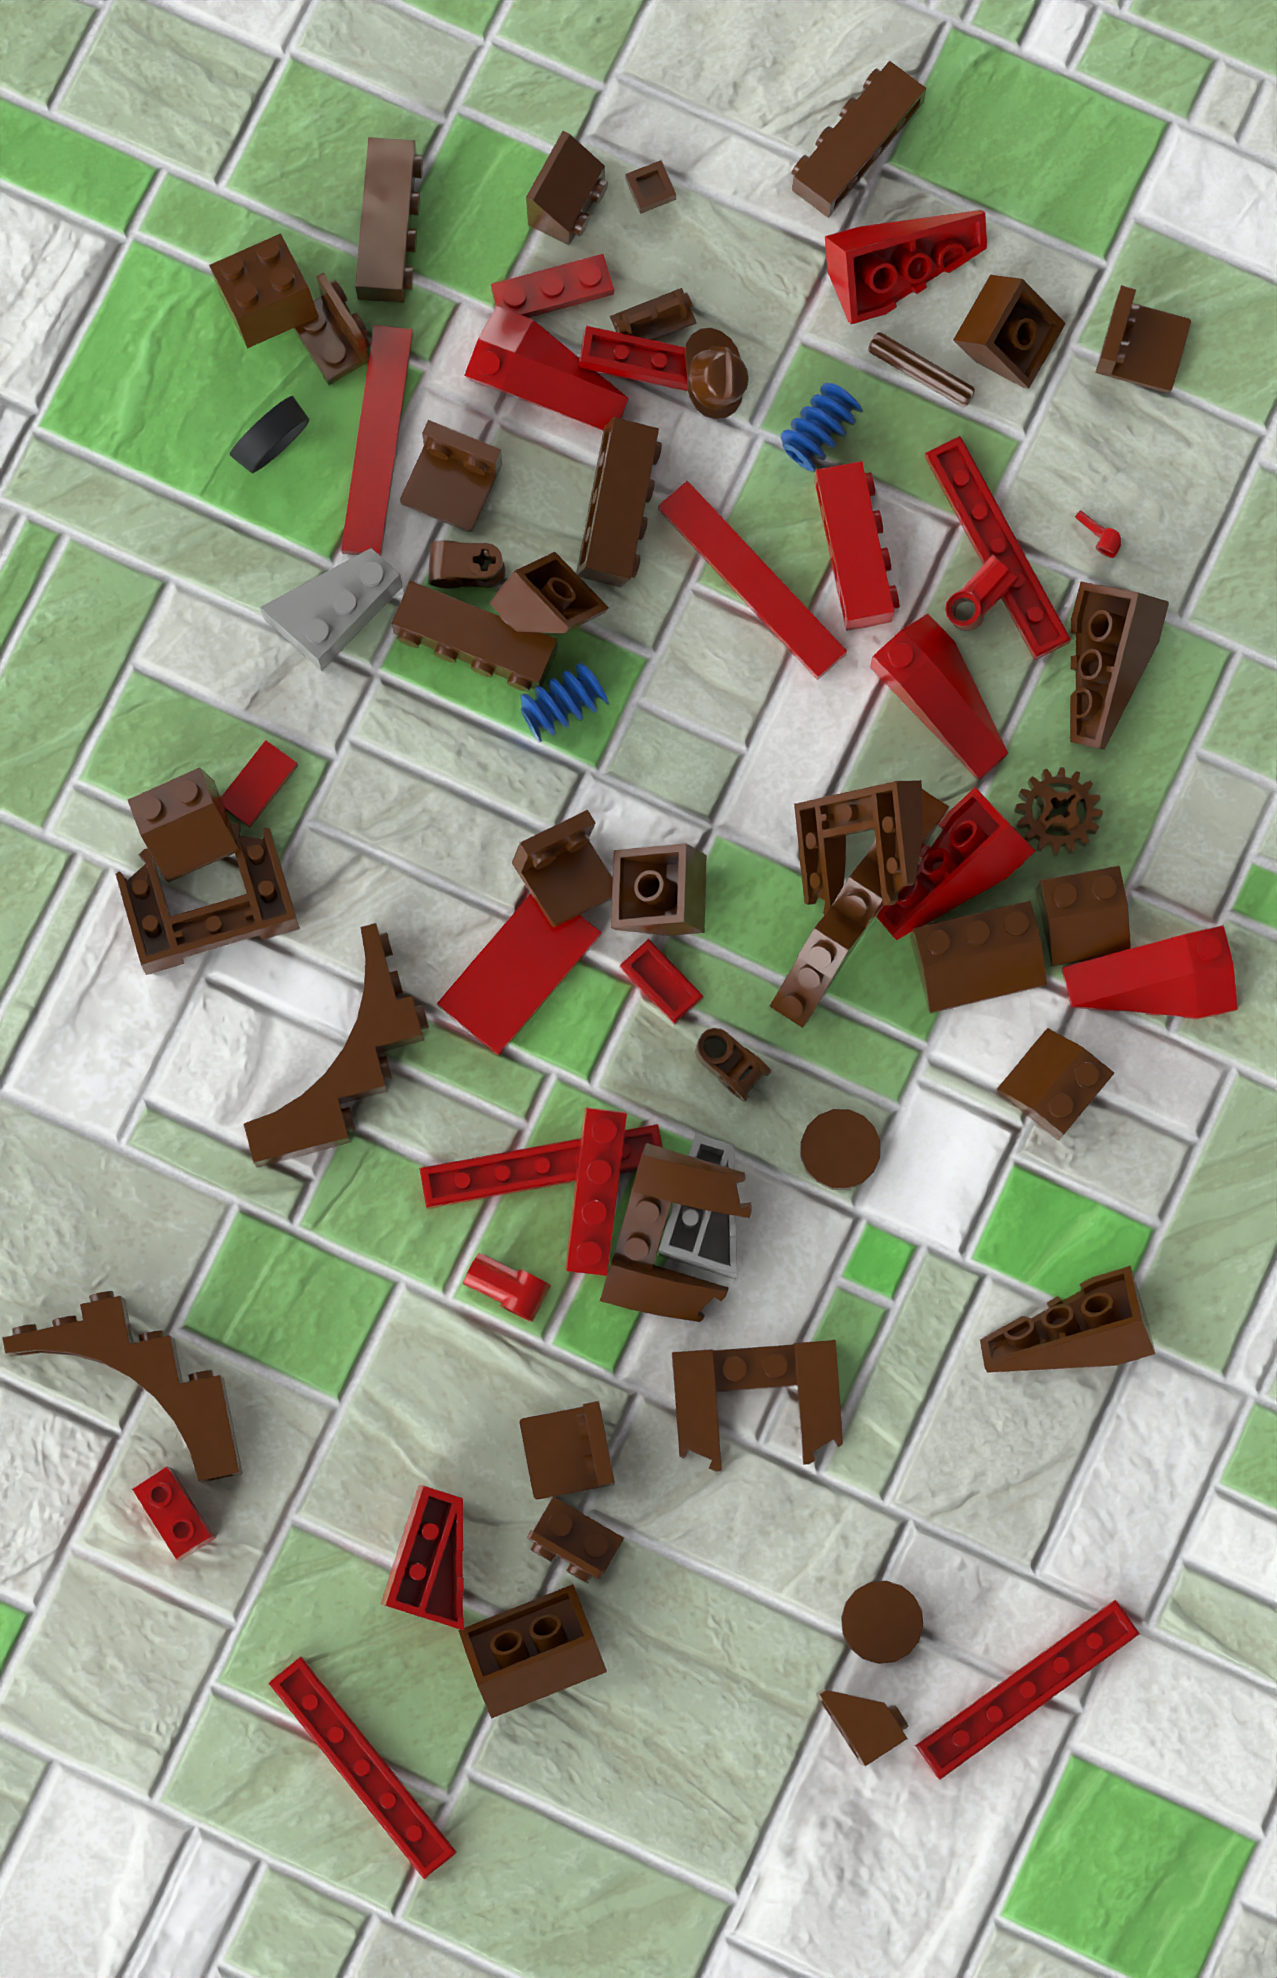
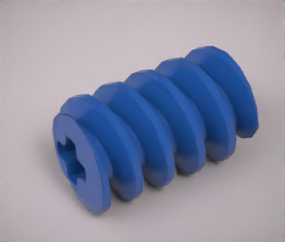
M824 383L820 388L821 395H813L810 400L811 406L802 408L800 412L801 418H795L791 421L790 426L792 430H784L780 436L782 446L788 456L810 472L816 471V466L811 460L813 456L823 461L826 459V454L821 448L822 445L831 449L836 447L831 434L834 433L840 437L846 435L841 422L855 425L856 419L851 414V411L864 412L852 395L833 383Z
M583 663L576 665L577 678L569 671L562 673L563 685L554 678L548 681L550 693L541 686L535 687V701L525 693L521 695V713L538 743L542 742L540 732L542 728L552 736L556 734L555 721L558 720L565 728L570 727L568 714L572 713L580 721L584 719L582 706L586 705L595 713L597 712V698H600L609 705L607 696L598 679Z

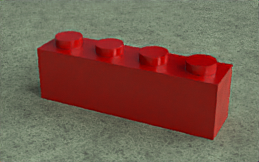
M862 461L817 469L814 484L845 630L890 623L893 620L894 609L900 608L897 588L895 585L889 586L886 572L891 571L888 548H881L878 534L883 533L880 510L873 511L870 497L875 496L872 473H865Z
M590 1107L584 1108L565 1261L566 1271L607 1276L627 1119L626 1112Z

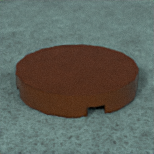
M832 1109L819 1114L807 1125L800 1142V1158L805 1171L817 1183L831 1190H848L863 1184L874 1173L880 1159V1139L875 1127L863 1115L849 1109Z
M889 1581L869 1582L856 1589L845 1602L841 1616L842 1635L849 1648L860 1658L877 1664L893 1663L909 1655L919 1643L924 1627L922 1609L915 1596L902 1585Z

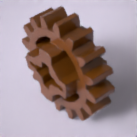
M1060 767L1057 775L1052 777L1049 770L1044 769L1041 774L1042 781L1033 776L1029 778L1027 783L1031 791L1027 789L1020 790L1018 797L1025 803L1016 804L1014 812L1024 815V817L1017 821L1016 826L1020 829L1027 828L1029 830L1024 838L1027 842L1034 838L1039 841L1037 851L1041 852L1046 845L1051 846L1053 856H1057L1060 848L1065 846L1067 852L1072 854L1076 849V841L1084 847L1088 845L1090 840L1086 832L1090 834L1097 833L1099 826L1092 822V820L1101 819L1103 811L1093 808V806L1099 803L1101 797L1097 794L1090 795L1088 793L1093 785L1091 780L1083 785L1078 782L1080 772L1076 771L1071 778L1065 777L1064 767ZM1052 787H1063L1070 791H1055ZM1034 799L1037 800L1036 804L1041 808L1040 816L1036 821L1032 813ZM1070 802L1064 816L1059 814L1047 821L1053 807L1058 809ZM1081 802L1085 812L1083 824L1080 823L1081 819L1076 815L1077 807ZM1058 831L1062 832L1065 836H1053L1047 832Z

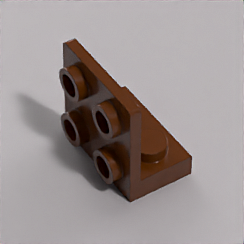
M323 272L316 276L321 297L314 300V304L319 317L293 329L324 379L330 385L368 362L366 348L370 346V343L365 335L368 333L367 328L358 313L355 312L350 315V311L345 303L348 300L337 280L330 283Z
M1121 285L1095 373L1170 393L1173 389L1191 320L1133 303L1136 289Z
M428 420L422 432L424 446L400 497V503L403 506L461 530L472 532L503 464L501 449Z
M588 810L520 842L512 860L516 871L553 927H557L612 899L613 877L590 843L589 837L596 822Z
M599 1401L585 1403L583 1407L522 1418L519 1423L534 1499L540 1500L615 1485Z
M554 1496L534 1530H531L527 1536L528 1540L533 1542L530 1549L532 1552L553 1563L556 1556L570 1564L566 1571L587 1584L592 1577L598 1581L601 1580L624 1540V1537Z

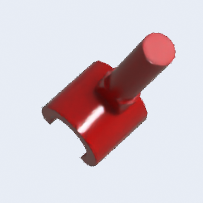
M1080 510L1075 518L1100 538L1095 547L1096 550L1106 557L1114 558L1121 547L1119 532L1112 528L1105 529Z

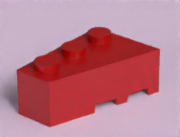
M418 1485L381 1605L464 1631L463 1498L424 1485Z

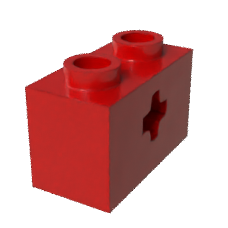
M165 1467L132 1489L175 1559L183 1560L216 1538L172 1468Z

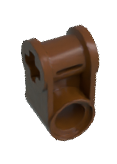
M449 540L434 541L430 544L428 584L431 586L447 589L459 587L491 588L500 584L504 579L506 571L502 554L493 544L460 543ZM484 560L492 561L488 571H481L480 567L484 565Z
M712 1028L706 1030L701 1034L696 1044L695 1054L698 1061L716 1076L725 1088L743 1102L747 1101L749 1098L748 1092L763 1075L768 1076L772 1072L757 1055L744 1048L728 1032L722 1029ZM712 1038L720 1040L724 1044L725 1054L720 1058L707 1056L703 1049L705 1041ZM751 1069L747 1076L742 1081H739V1078L746 1072V1070Z

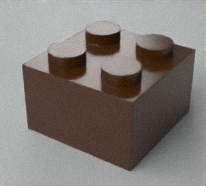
M281 233L209 265L219 293L247 349L319 317L310 289Z

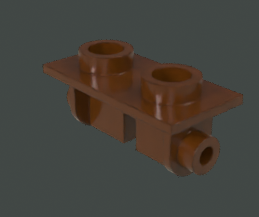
M682 288L610 316L616 332L650 340L659 339L697 324L691 307H693L691 299L687 292L684 293Z

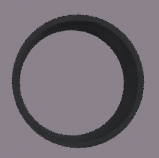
M294 396L287 397L267 412L243 435L231 450L230 456L252 474L276 458L308 424L309 418Z

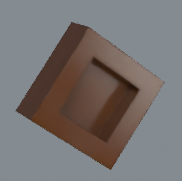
M662 160L625 174V180L640 214L676 200L675 190Z

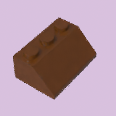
M1031 900L913 928L910 935L930 1014L1047 985L1041 937Z
M573 1584L464 1628V1631L458 1630L475 1681L491 1719L607 1672Z

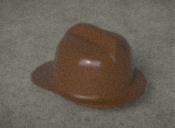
M701 328L691 334L686 343L685 360L689 398L695 409L703 416L714 420L724 419L735 413L741 404L742 396L748 386V370L740 358L738 348L730 337L714 328Z

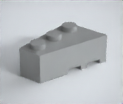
M370 548L261 606L260 609L267 623L318 669L323 671L403 587L401 575Z
M695 1133L688 1156L735 1170L734 1145ZM673 1203L658 1255L736 1279V1216Z

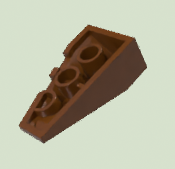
M1080 581L1071 617V633L1076 635V655L1071 656V669L1076 671V690L1070 696V742L1105 750L1160 641L1169 606L1168 601L1139 592Z
M1131 1266L1091 1277L1079 1284L1081 1291L1063 1301L1057 1296L1046 1302L1048 1309L1032 1318L1021 1316L980 1339L986 1372L1117 1366L1154 1355L1155 1349L1150 1326Z

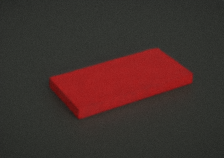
M530 893L436 1004L499 1057L601 937L602 932L581 915L557 927L551 926Z

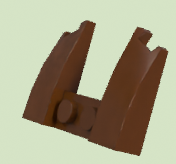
M921 780L894 781L794 804L805 904H816L818 898L825 900L823 914H826L844 885L846 835L875 830L883 906L894 905L898 901V892L904 886H912L915 883L923 828Z
M231 823L241 850L236 852L235 855L247 894L181 914L170 915L157 868L148 848L139 853V857L145 865L128 880L120 871L115 874L140 964L146 975L185 964L183 960L185 957L260 935L261 940H265L300 929L270 828H264V837L260 839L240 836V824Z
M646 1143L600 1301L653 1315L701 1322L705 1317L701 1310L714 1297L722 1301L726 1297L729 1287L654 1265L670 1207L673 1202L702 1210L750 1219L752 1212L751 1202L740 1203L737 1183L745 1181V1173Z
M836 1340L739 1349L672 1352L679 1457L684 1459L687 1451H691L712 1460L709 1466L710 1470L715 1472L722 1471L716 1392L797 1386L803 1465H809L816 1461L812 1452L828 1442L834 1440L837 1447L843 1444Z

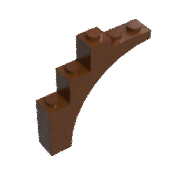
M923 789L921 850L931 838L950 807ZM876 839L866 856L847 879L830 909L813 929L798 954V959L770 1004L771 1008L802 1028L811 1018L842 966L883 906Z
M376 923L360 927L365 953L364 991L357 1020L342 1051L325 1074L301 1096L273 1113L244 1123L253 1163L257 1168L351 1143L348 1132L355 1131L350 1107L342 1109L341 1104L388 1092L385 1081L392 1079L387 1056L379 1057L378 1053L424 1041L422 1030L429 1028L424 1006H415L412 996L397 1000L396 995L403 994L398 971L389 972L386 957L393 955L388 933L379 934Z
M113 1291L92 1294L89 1296L90 1302L80 1304L82 1321H77L75 1315L52 1320L53 1327L37 1330L36 1324L23 1325L13 1328V1335L2 1337L5 1354L11 1357L40 1353L77 1356L105 1364L130 1377L154 1396L175 1422L190 1451L198 1481L204 1483L243 1474L224 1378L221 1375L213 1376L212 1370H205L189 1374V1382L183 1383L175 1338L170 1335L164 1336L163 1330L138 1335L140 1342L134 1343L126 1301L122 1296L114 1297Z

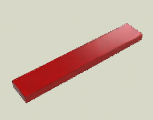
M375 324L373 326L341 547L342 554L359 555L372 548L378 555H382L413 329Z
M961 436L926 452L925 459L982 564L984 565L994 555L1019 578L1001 599L1034 660L1069 644L1071 638Z
M688 481L658 505L660 513L817 680L847 654V650Z
M658 1124L625 1130L620 1174L638 1170L646 1143L663 1148ZM581 1138L419 1168L426 1208H437L575 1182Z
M1113 1600L914 1746L936 1777L941 1780L1140 1634L1118 1602Z
M301 1656L268 1683L423 1879H426L457 1853Z

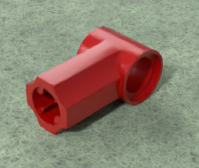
M992 555L959 592L949 597L945 607L948 619L956 628L962 631L975 630L983 622L984 616L1019 578ZM966 601L974 603L975 613L972 618L966 621L956 619L955 611L959 604Z
M479 1252L463 1281V1285L501 1303L500 1306L530 1322H533L551 1287L547 1282L520 1269L515 1271Z

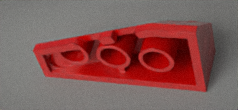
M983 210L859 226L825 236L828 275L847 321L850 324H855L888 314L897 308L896 303L912 292L915 294L920 293L927 288L926 283L943 272L950 273L986 250L985 212Z
M498 306L495 307L478 337L464 374L472 382L602 431L604 426L613 417L622 419L629 401L625 394L598 372L578 368L579 357L533 319Z
M929 614L903 628L873 655L870 668L978 781L1008 755V751L955 641Z
M976 787L945 815L939 824L943 830L931 847L925 845L920 851L919 857L922 861L917 868L915 883L912 886H904L898 892V901L894 905L883 906L876 915L877 919L896 940L911 933L913 928L929 923L1007 879L1035 852L1034 848Z
M1224 925L1182 934L1062 967L1072 1008L1114 1012L1128 1011L1155 1016H1180L1196 1020L1238 1010L1234 963Z

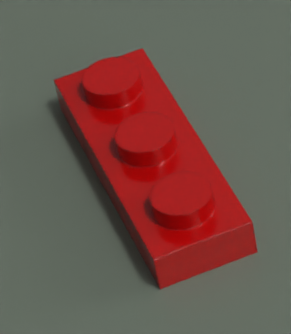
M604 254L491 284V291L496 306L528 318L614 295V287Z
M586 326L583 333L578 368L688 391L685 360L686 347Z

